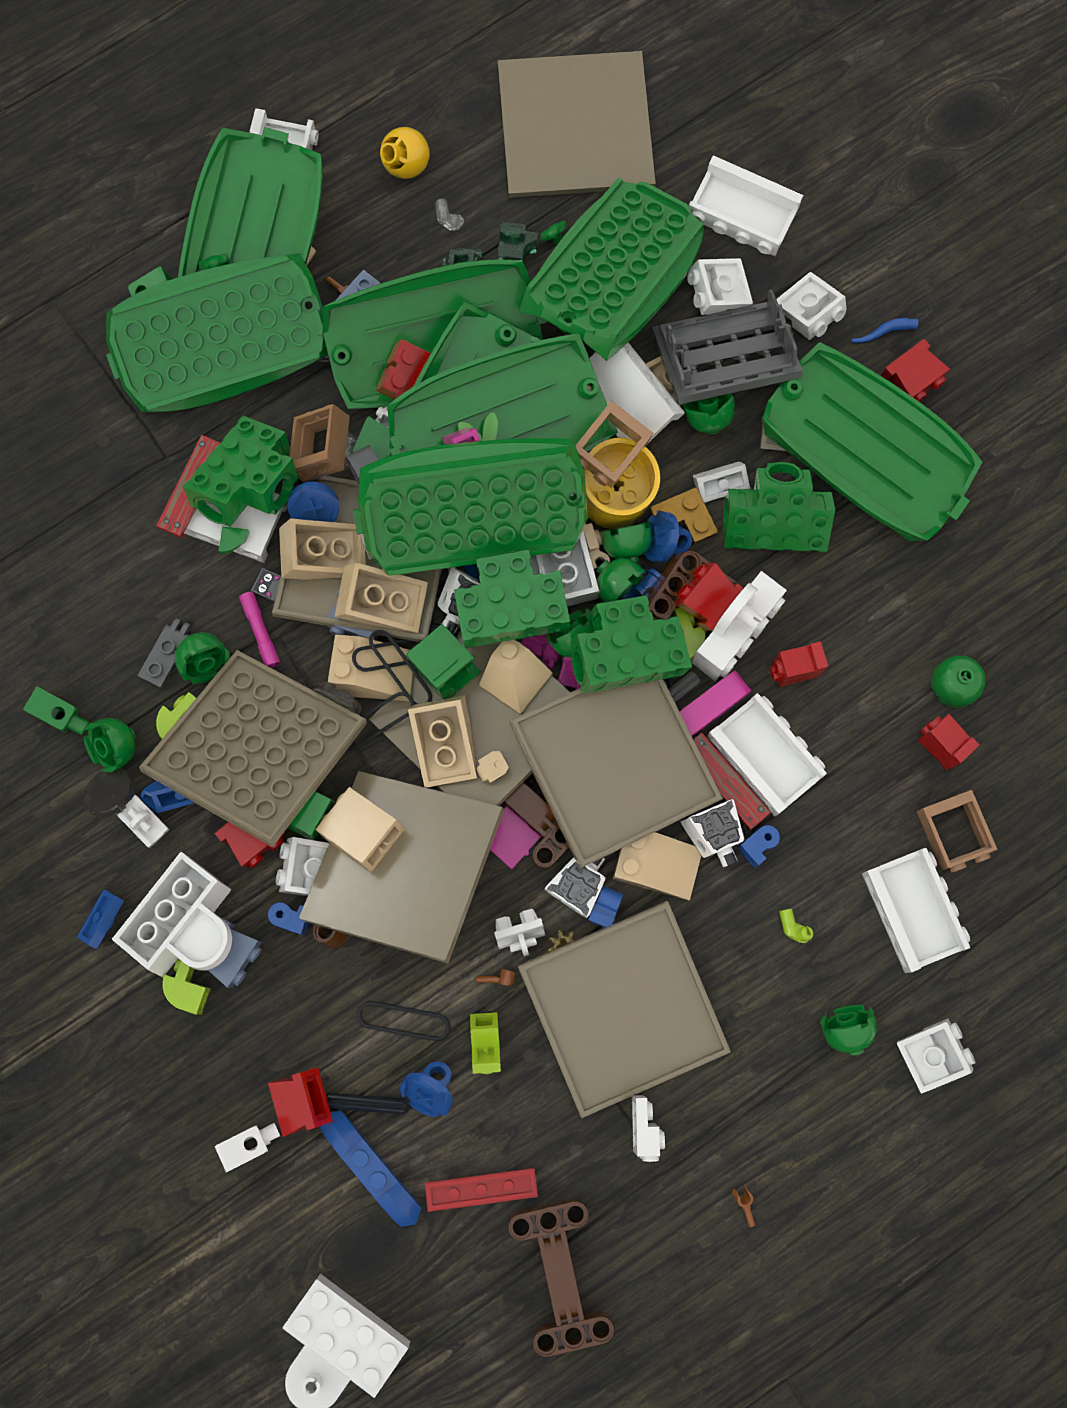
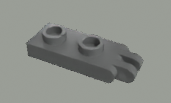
M176 618L171 626L166 625L138 674L139 678L161 689L164 688L176 666L174 661L176 648L188 636L191 624L184 623L179 631L182 620Z

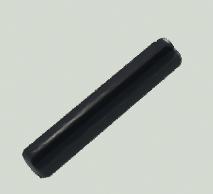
M328 1093L326 1095L329 1108L392 1114H405L407 1109L406 1099Z

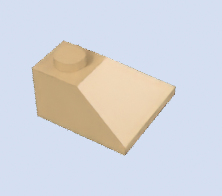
M516 640L501 642L493 652L479 686L522 715L553 673L529 649Z

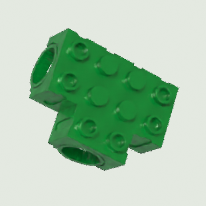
M242 416L237 425L223 438L221 444H218L208 456L205 463H202L193 474V477L183 486L190 506L198 509L208 520L216 524H224L228 527L237 520L247 506L267 514L272 513L276 515L287 504L289 495L293 491V484L298 479L293 458L289 457L290 446L285 431ZM283 479L281 493L274 501L275 488L279 481ZM205 501L217 507L221 514L210 508Z
M776 462L767 463L766 468H757L754 489H728L723 512L722 532L724 548L792 549V551L818 550L820 552H827L835 514L832 492H812L813 485L810 470H801L795 464ZM782 472L796 477V480L781 482L770 475Z
M529 550L476 559L480 585L471 586V588L454 589L465 648L570 630V619L561 571L534 575Z
M647 595L596 604L589 613L593 633L577 634L570 643L573 651L572 666L577 682L581 685L583 694L684 675L692 668L679 616L671 617L668 620H653L652 612H650Z

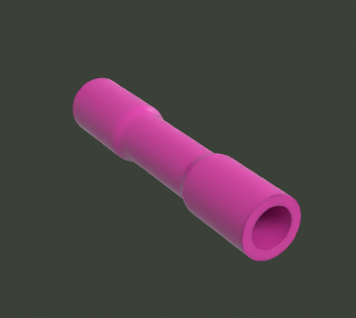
M246 592L239 596L246 618L251 624L264 665L273 668L280 664V660L274 644L269 638L254 592Z

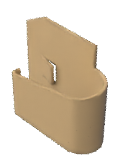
M492 751L478 760L480 765L476 768L483 783L487 781L491 783L504 775L509 766L500 751Z

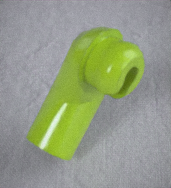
M792 909L779 911L783 930L787 937L798 943H806L813 938V931L810 927H804L795 922Z

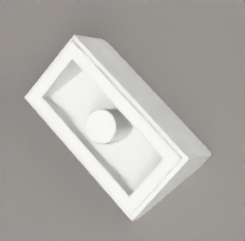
M735 462L693 475L695 486L704 503L725 497L728 489H750L746 466L742 462Z

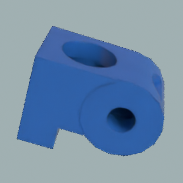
M763 826L738 846L737 849L755 868L767 859L762 852L772 849L779 843V832L773 826Z
M603 885L588 918V922L602 928L612 925L623 893Z
M279 902L272 905L268 911V918L272 924L305 936L309 923L299 919L304 906L300 905L298 912H296L291 906Z

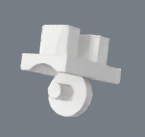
M134 795L116 813L148 848H151L170 830L137 795Z
M533 909L522 911L520 913L522 924L513 927L509 917L505 916L496 919V932L494 934L499 949L510 946L511 952L522 949L524 957L529 955L527 948L537 945L535 938L545 936L541 918L538 919Z

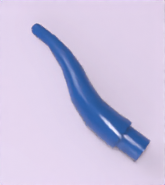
M907 317L892 319L862 338H852L851 342L864 343L875 340L891 331L917 329L918 319H908Z

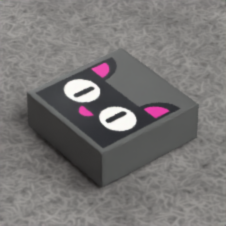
M262 568L251 591L275 603L281 576Z

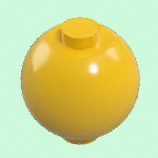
M399 127L393 129L382 141L380 148L381 161L385 169L397 178L410 179L418 176L424 171L429 161L428 143L424 136L413 128Z

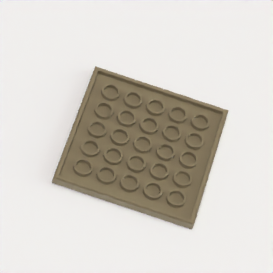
M236 650L139 768L142 773L273 847L367 722L365 718Z

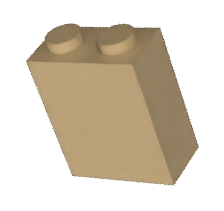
M349 787L345 793L338 797L334 807L322 818L315 830L332 845L372 872L405 829L395 818Z

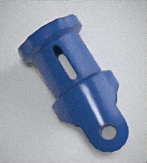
M650 568L648 575L639 584H635L623 599L642 596L647 588L655 586L661 574Z

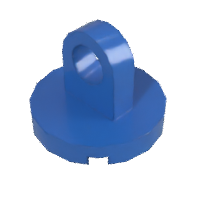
M307 481L296 486L290 493L287 501V509L291 519L334 522L340 511L339 498L335 491L326 484L314 481Z
M659 510L655 516L651 515L647 520L651 525L652 543L644 555L650 561L662 563L667 561L673 553L686 552L692 544V535L689 531L678 525L677 518L673 513ZM680 535H682V541L679 545H677L678 538Z
M433 1062L424 1069L423 1073H410L406 1075L400 1085L402 1097L405 1098L407 1096L410 1099L409 1104L411 1107L430 1117H438L439 1114H442V1116L447 1115L453 1104L452 1096L447 1089L451 1081V1070L445 1063ZM434 1072H439L444 1075V1079L437 1081L430 1077V1075Z

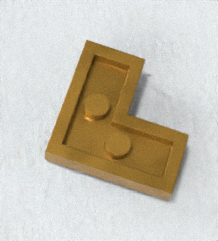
M697 488L650 507L649 511L654 516L659 510L673 513L677 518L678 525L684 523L686 530L692 535L694 545L716 536L718 533Z

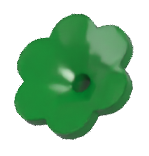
M566 221L555 223L543 231L540 237L541 242L552 239L557 246L563 238L560 233L566 229Z
M227 254L213 255L200 261L198 264L200 269L204 270L218 267L228 262L229 259Z

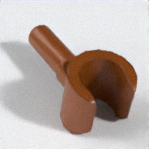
M330 276L326 279V282L333 286L340 294L349 286L343 287Z
M501 969L500 977L477 976L476 982L498 983L511 986L514 983L516 973Z
M743 1185L745 1193L742 1196H739L735 1189H733L732 1195L739 1206L743 1208L749 1227H753L755 1222L750 1206L753 1202V1196L748 1188Z

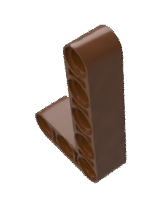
M694 551L677 553L671 559L647 596L653 620H668L677 606L674 602L679 598L677 596L679 590L685 584L692 582L695 578L693 574L700 565L710 563ZM684 557H687L690 561L688 570L682 564ZM725 574V576L729 579V581L732 584H738L735 580H733ZM671 578L676 582V589L674 591H671L668 586ZM657 600L662 603V611L660 613H657L654 608Z

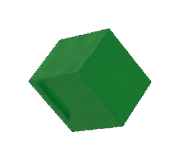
M443 624L406 654L418 674L441 699L452 698L481 673L473 662L474 657Z
M315 791L287 828L309 840L314 839L317 841L320 834L315 829L320 824L322 818L334 807L335 801Z

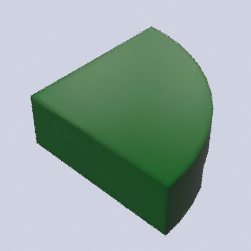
M222 526L218 552L220 554H228L239 548L247 541L250 533L249 530Z

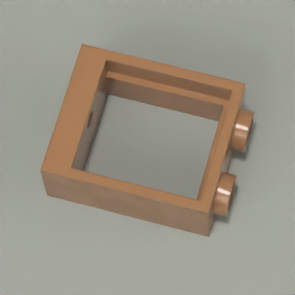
M611 400L576 444V449L583 469H587L594 474L593 478L602 486L608 485L612 488L654 433ZM606 420L637 443L614 473L583 449Z
M334 404L294 417L289 457L293 458L298 478L303 482L344 470L350 416ZM327 429L325 450L313 454L315 433Z
M972 790L916 811L941 871L950 868L951 873L967 867L966 861L974 859L975 863L991 858L990 852L997 850ZM963 805L981 848L949 860L931 817Z

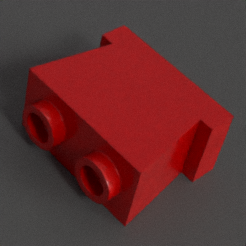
M923 339L885 367L881 377L920 402L927 396L926 392L929 389L933 388L936 390L946 382L945 376L950 368L928 351L931 346Z
M716 563L702 564L696 569L693 574L695 578L690 584H685L677 593L679 598L674 602L675 605L699 619L697 625L703 631L714 630L720 618L743 590L739 584H732Z
M821 641L808 646L779 652L772 662V666H770L772 680L774 682L777 681L779 688L804 680L818 678L827 669L828 664Z
M950 714L942 719L937 716L933 721L931 720L920 730L923 735L917 740L940 761L939 764L946 771L960 764L979 746L977 741L973 737L970 738Z
M229 822L215 833L221 842L230 845L241 867L245 869L249 866L253 868L264 859L262 855L269 849L274 851L285 842L283 838L287 835L284 832L274 846L271 847Z
M318 1067L294 1074L292 1077H285L268 1083L283 1137L302 1131L305 1128L310 1130L333 1122Z

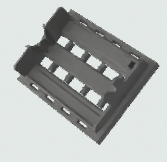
M768 290L767 302L652 327V335L678 405L802 378L803 369L797 358V346L793 333H791V325L786 324L782 304H778L772 290ZM775 330L774 333L762 335L761 333L765 331ZM751 334L755 335V337L746 338L742 340L737 339V337H742ZM728 339L731 340V342L713 345L714 342H719ZM705 344H706V346H707V347H705V348H700V349L691 350V351H689V349H688V348H691V347H696V346L705 345ZM783 347L785 354L770 355L773 348ZM754 352L764 356L762 359L748 362L745 359L748 354ZM726 358H732L740 362L739 364L725 367L721 365ZM703 363L715 366V369L697 372L696 370L699 364Z

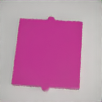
M506 806L490 850L510 869H513L524 856L529 855V850L541 836Z

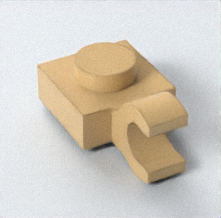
M590 523L585 525L583 532L593 570L596 571L597 565L595 562L597 560H608L610 562V558L606 553L599 550V545H602L600 533L598 530L594 531L593 525Z

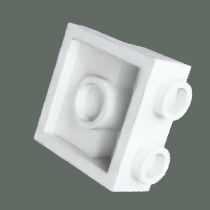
M741 259L697 260L689 270L687 275L688 283L694 286V305L696 308H700L701 315H709L753 304Z
M809 272L776 299L778 304H782L784 315L792 321V327L809 340L815 335L817 337L822 336L827 330V325L834 320L836 322L840 321L846 313L845 296L812 272Z
M296 837L288 838L287 843H282L280 858L284 859L283 870L279 869L276 875V885L280 886L279 892L307 896L329 843Z
M945 1019L897 1041V1045L921 1094L966 1076L973 1071L972 1064L975 1063V1059L969 1048L963 1049L959 1041L963 1036L956 1022L951 1024L949 1019Z
M633 1095V1152L640 1156L642 1161H659L660 1149H665L664 1132L659 1130V1126L655 1123H648V1120H653L652 1103L647 1101V1098L643 1095Z

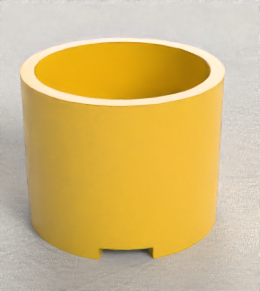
M612 438L599 443L589 454L614 473L637 443L627 438ZM646 447L642 449L615 483L616 487H620L618 491H614V487L610 488L608 485L602 486L593 478L594 474L587 469L584 470L588 518L598 526L614 529L628 526L642 516L656 496L660 484V471L657 461Z

